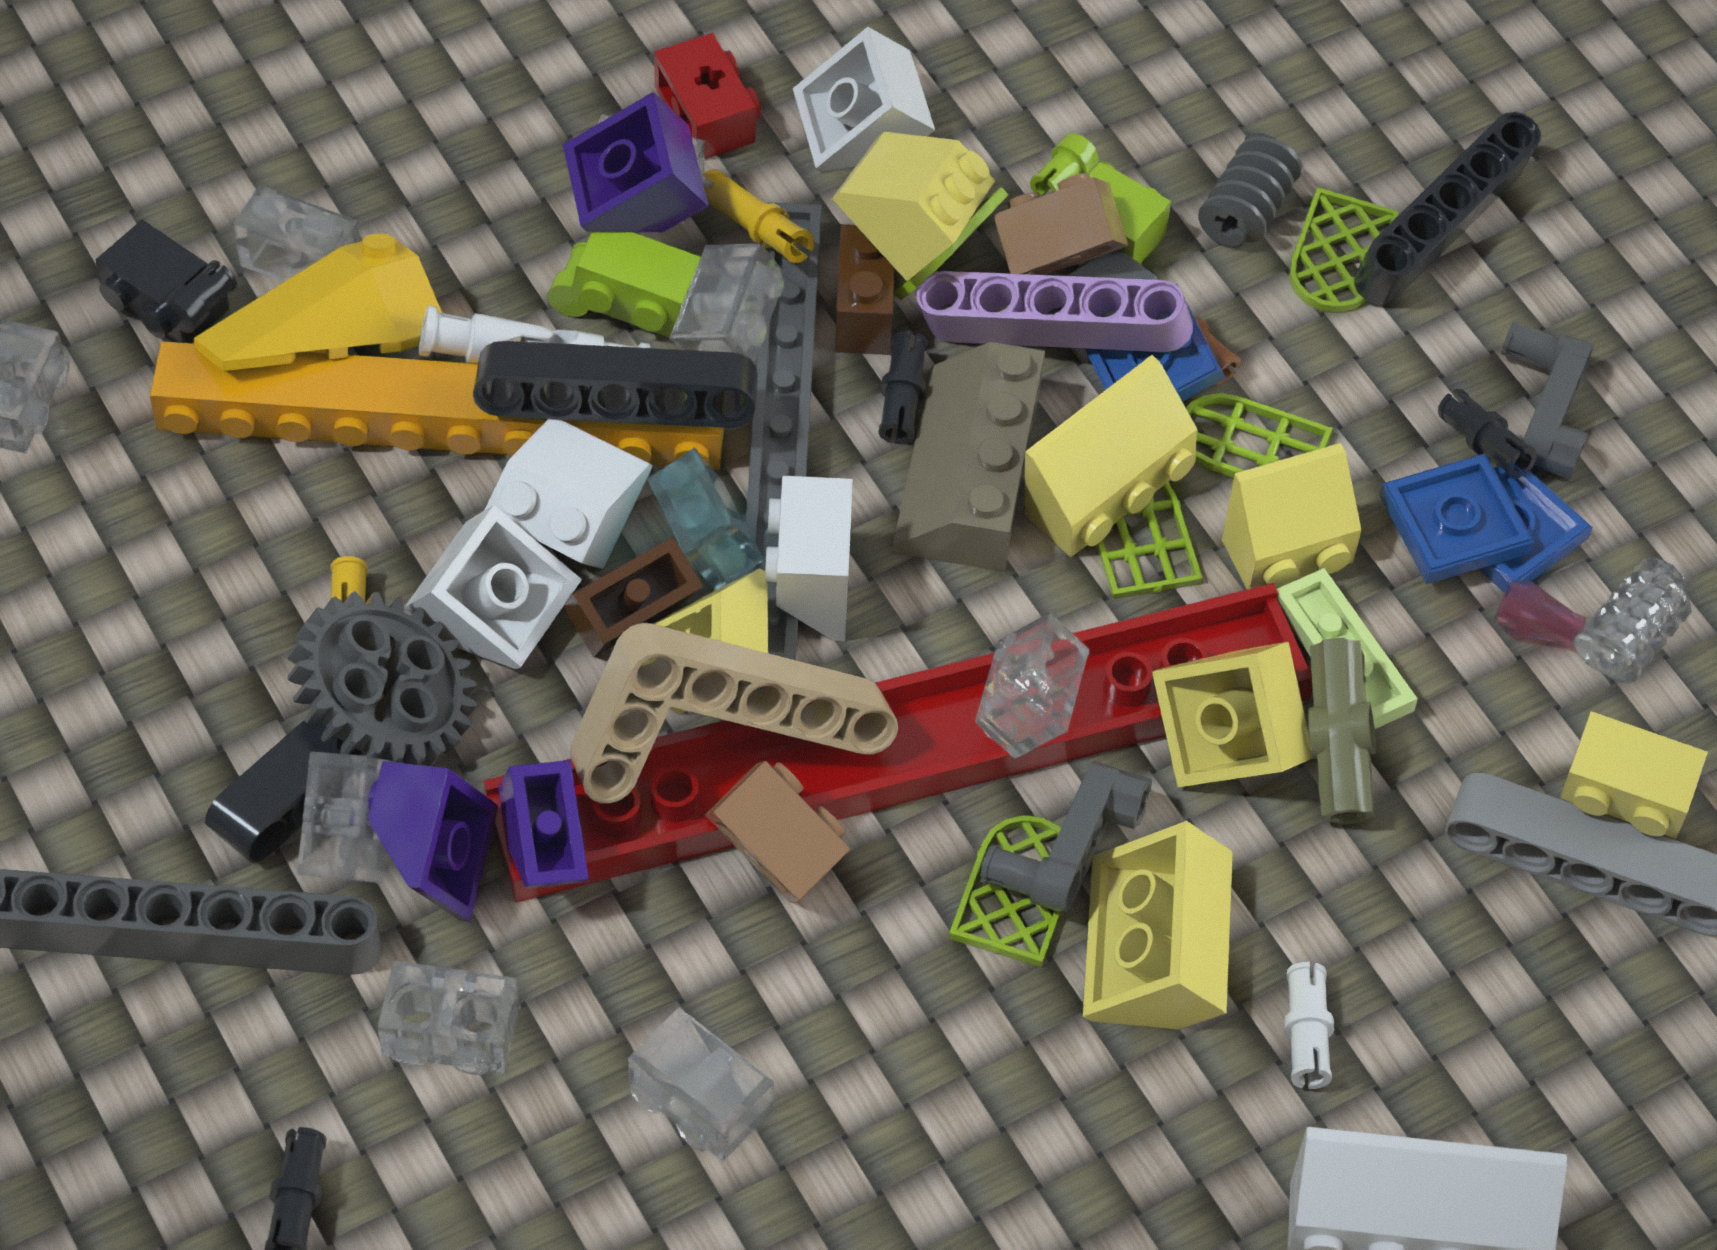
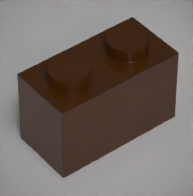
M841 224L835 352L890 355L894 267L856 225Z
M672 536L573 593L563 608L592 656L595 657L614 646L621 634L631 626L640 623L652 624L688 603L703 588V585Z

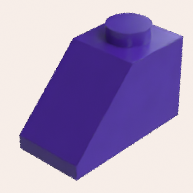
M570 760L509 766L498 785L506 844L525 888L587 882L589 878Z

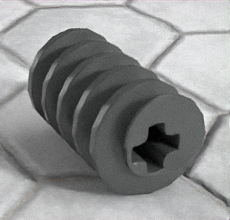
M1252 133L1245 136L1243 143L1237 148L1235 156L1229 161L1226 170L1221 174L1217 184L1208 194V199L1199 208L1198 219L1201 228L1209 238L1222 246L1237 247L1241 246L1244 242L1259 241L1265 235L1267 226L1274 220L1276 211L1284 204L1285 197L1292 191L1294 182L1302 175L1303 164L1300 157L1291 147L1267 134Z

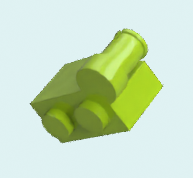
M1076 133L1065 135L1053 148L1051 159L1031 178L1030 187L1032 191L1038 192L1039 196L1042 197L1050 189H1052V192L1058 191L1057 184L1061 180L1084 173L1089 174L1090 178L1095 177L1109 183L1128 243L1127 247L1120 250L1141 265L1166 236L1171 201L1161 196L1155 189L1144 186L1120 173L1109 163L1099 161L1096 148L1082 135Z
M591 232L587 242H579L573 246L565 269L556 274L547 293L548 301L556 311L567 316L578 317L591 310L636 325L643 330L655 332L673 339L692 293L702 257L634 232Z

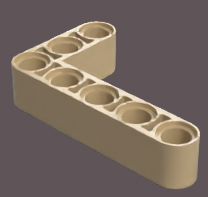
M640 623L625 630L617 640L571 743L570 756L583 789L590 799L599 803H612L623 799L635 786L670 707L861 754H874L890 746L896 738L898 723L878 686L866 678L655 624ZM657 658L652 663L641 666L647 660ZM711 672V673H710L709 675H707L706 677L701 678V679H697V678L700 677L702 674ZM764 686V687H763L762 689H760L759 691H756V692L751 693V692L754 691L755 689ZM816 700L814 703L807 705L811 701ZM633 710L632 712H630L629 714H627V715H625V716L618 717V716H620L622 713H624V712H626V711ZM608 762L604 766L597 767L601 763Z

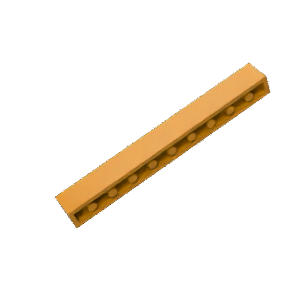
M163 341L160 344L150 392L157 430H169L178 434H189L192 432L225 434L234 438H246L249 436L281 438L290 442H303L305 440L337 442L347 446H360L362 444L392 446L403 450H416L419 448L448 450L459 454L490 453L513 456L548 420L499 417L482 411L476 405L473 398L478 364L359 355L329 359L327 353L300 352L296 353V358L291 364L222 371L194 348V344ZM563 420L652 465L680 467L690 471L701 469L720 470L724 428Z

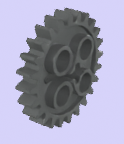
M356 591L351 592L344 603L336 596L331 598L324 609L320 607L315 609L295 635L293 640L297 644L287 657L289 661L296 664L287 676L288 681L302 685L293 697V701L300 704H310L313 708L304 721L307 724L322 721L326 729L322 733L321 740L327 742L336 736L343 741L341 746V755L343 757L349 755L354 748L362 751V762L365 767H369L377 756L381 757L382 761L400 763L402 760L406 764L420 765L424 760L430 766L434 765L443 753L448 755L461 740V736L472 724L468 716L477 707V702L468 697L477 686L476 681L461 677L471 663L466 659L453 658L451 654L459 645V642L457 640L442 641L438 637L443 628L441 622L434 623L429 627L423 624V608H417L411 616L404 613L403 602L400 597H397L390 607L384 606L379 592H373L366 603L363 602ZM389 656H390V659L387 661V663L385 664V666H384V668H383L382 665L386 662V660H387V659L389 658Z

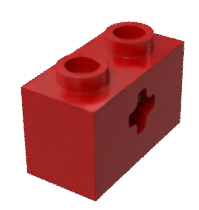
M713 33L654 51L655 88L662 101L689 125L697 161L756 142V119L761 117L759 100L751 87L745 89L740 80L739 69L734 55L730 50L723 51Z

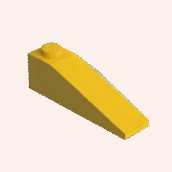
M370 234L365 236L360 242L339 247L194 338V348L222 371L291 364L296 358V353L300 352L327 353L329 359L348 357V347L379 344L381 353L399 352L419 346L422 322L427 305L436 306L438 313H442L418 255L389 234Z

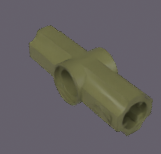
M1345 638L1324 639L1320 643L1310 646L1314 707H1309L1308 714L1312 754L1314 760H1318V790L1321 817L1324 822H1333L1341 825L1362 823L1364 820L1375 818L1371 755L1376 753V737L1372 707L1366 699L1365 655L1361 641Z

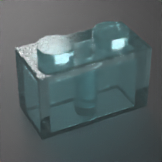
M693 448L647 479L684 555L714 590L727 585L764 561L728 487L696 448Z

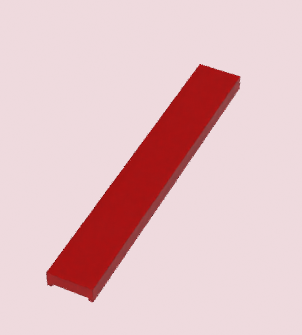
M1274 583L875 682L897 719L898 732L890 746L874 754H861L723 720L657 737L631 792L623 799L612 803H599L590 799L583 789L572 760L567 759L571 763L589 878L587 882L526 889L506 844L498 785L504 775L483 780L484 795L498 805L493 829L515 902L517 903L735 847L705 814L757 763L766 761L772 768L777 763L785 766L804 788L798 795L814 811L821 806L837 820L1164 737L1166 733L1152 671L1232 651L1289 642L1301 701L1311 698L1313 690L1312 670L1308 668L1278 602V592ZM816 700L811 701L807 705L814 703ZM608 762L601 763L597 767L604 766Z

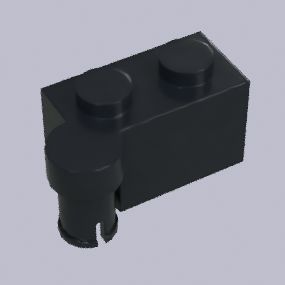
M143 219L95 259L101 284L99 290L107 303L116 310L122 311L125 309L140 319L145 328L159 339L166 337L172 342L192 343L196 336L207 330L230 309L227 294L237 288L236 278L225 265L217 272L216 270L220 267L219 261L212 260L207 264Z

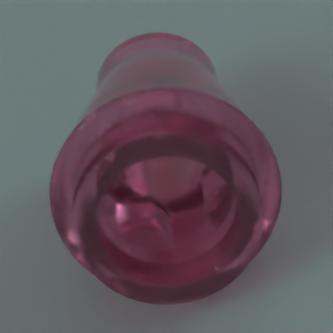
M1512 580L1501 599L1494 622L1505 626V633L1562 644L1573 649L1583 631L1586 617L1575 613L1530 580L1525 584Z

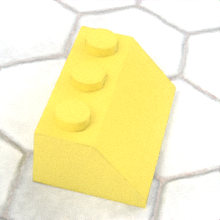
M884 132L874 141L833 196L832 200L903 278L908 281L955 243L995 180L990 175L985 161L977 153L968 151L959 140Z
M1153 355L1025 451L1024 515L1070 557H1073L1087 545L1092 547L1100 543L1121 517H1124L1129 512L1135 514L1141 511L1150 502L1158 489L1170 480L1176 482L1182 479L1191 470L1196 461L1197 428L1160 361Z
M1184 821L1094 855L1092 860L1084 987V1018L1092 1022L1181 1029L1226 1014L1233 851L1188 821Z

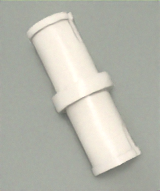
M1299 962L1291 965L1286 973L1289 986L1290 1012L1284 1018V1032L1291 1039V1081L1297 1087L1303 1088L1305 1085L1304 1074L1308 1073V1089H1318L1327 1086L1332 1080L1328 1038L1334 1032V1018L1327 1011V971L1324 966L1315 963L1313 966L1314 977L1310 978V962Z

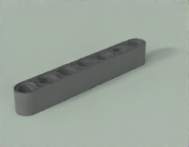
M0 869V948L345 975L362 974L372 969L378 963L382 953L377 913L373 906L365 899L354 896ZM43 908H54V910L46 915H33L36 911ZM103 913H116L107 920H94ZM164 918H178L169 925H156L158 921ZM227 922L240 923L231 930L217 929L220 925ZM287 927L302 928L293 935L278 934ZM357 931L364 933L361 937L354 940L340 938L348 932Z

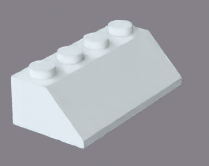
M1307 1127L1290 1182L1287 1250H1555L1567 1170V1154Z

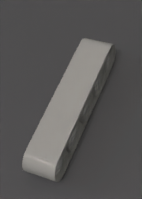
M1472 773L1466 775L1463 779L1445 826V834L1456 846L1687 930L1707 936H1717V854L1663 835L1651 836L1635 829L1632 824L1606 815L1598 816L1585 813L1570 802L1493 775Z

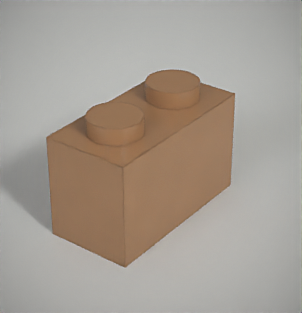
M1087 173L1074 175L1058 182V191L1042 197L1039 196L1038 192L1017 196L1007 202L1009 209L993 214L1010 273L1050 275L1127 247V239L1110 184L1095 177L1090 178Z
M766 761L757 763L705 816L789 902L799 901L850 850V847L841 839L846 830L825 808L820 806L814 811L798 795L804 788L785 766L777 763L772 768Z

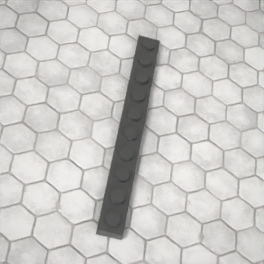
M774 203L787 211L792 222L801 228L807 229L814 236L815 243L812 252L800 243L796 245L797 249L809 256L806 260L800 263H792L786 260L774 248H764L756 361L758 383L756 408L752 421L742 577L759 568L765 571L767 547H778L779 534L768 533L769 499H781L782 476L806 477L822 205ZM768 582V653L796 660L798 619L776 606L777 583Z

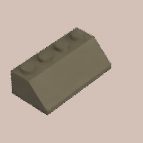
M987 342L931 366L892 553L1005 572L1025 472V451L1030 447L1040 396L1045 357L1044 350Z

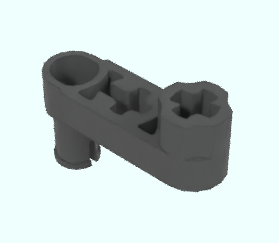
M1513 321L1505 338L1501 354L1548 369L1547 375H1549L1523 442L1532 446L1537 452V459L1533 467L1571 479L1588 433L1565 426L1563 423L1584 375L1594 344L1563 333L1558 338Z
M1092 761L1084 775L1049 857H1044L1041 861L1000 849L999 846L991 845L983 861L980 881L1029 895L1031 903L1067 914L1080 890L1108 823L1112 822L1131 829H1135L1140 825L1151 792L1152 779Z

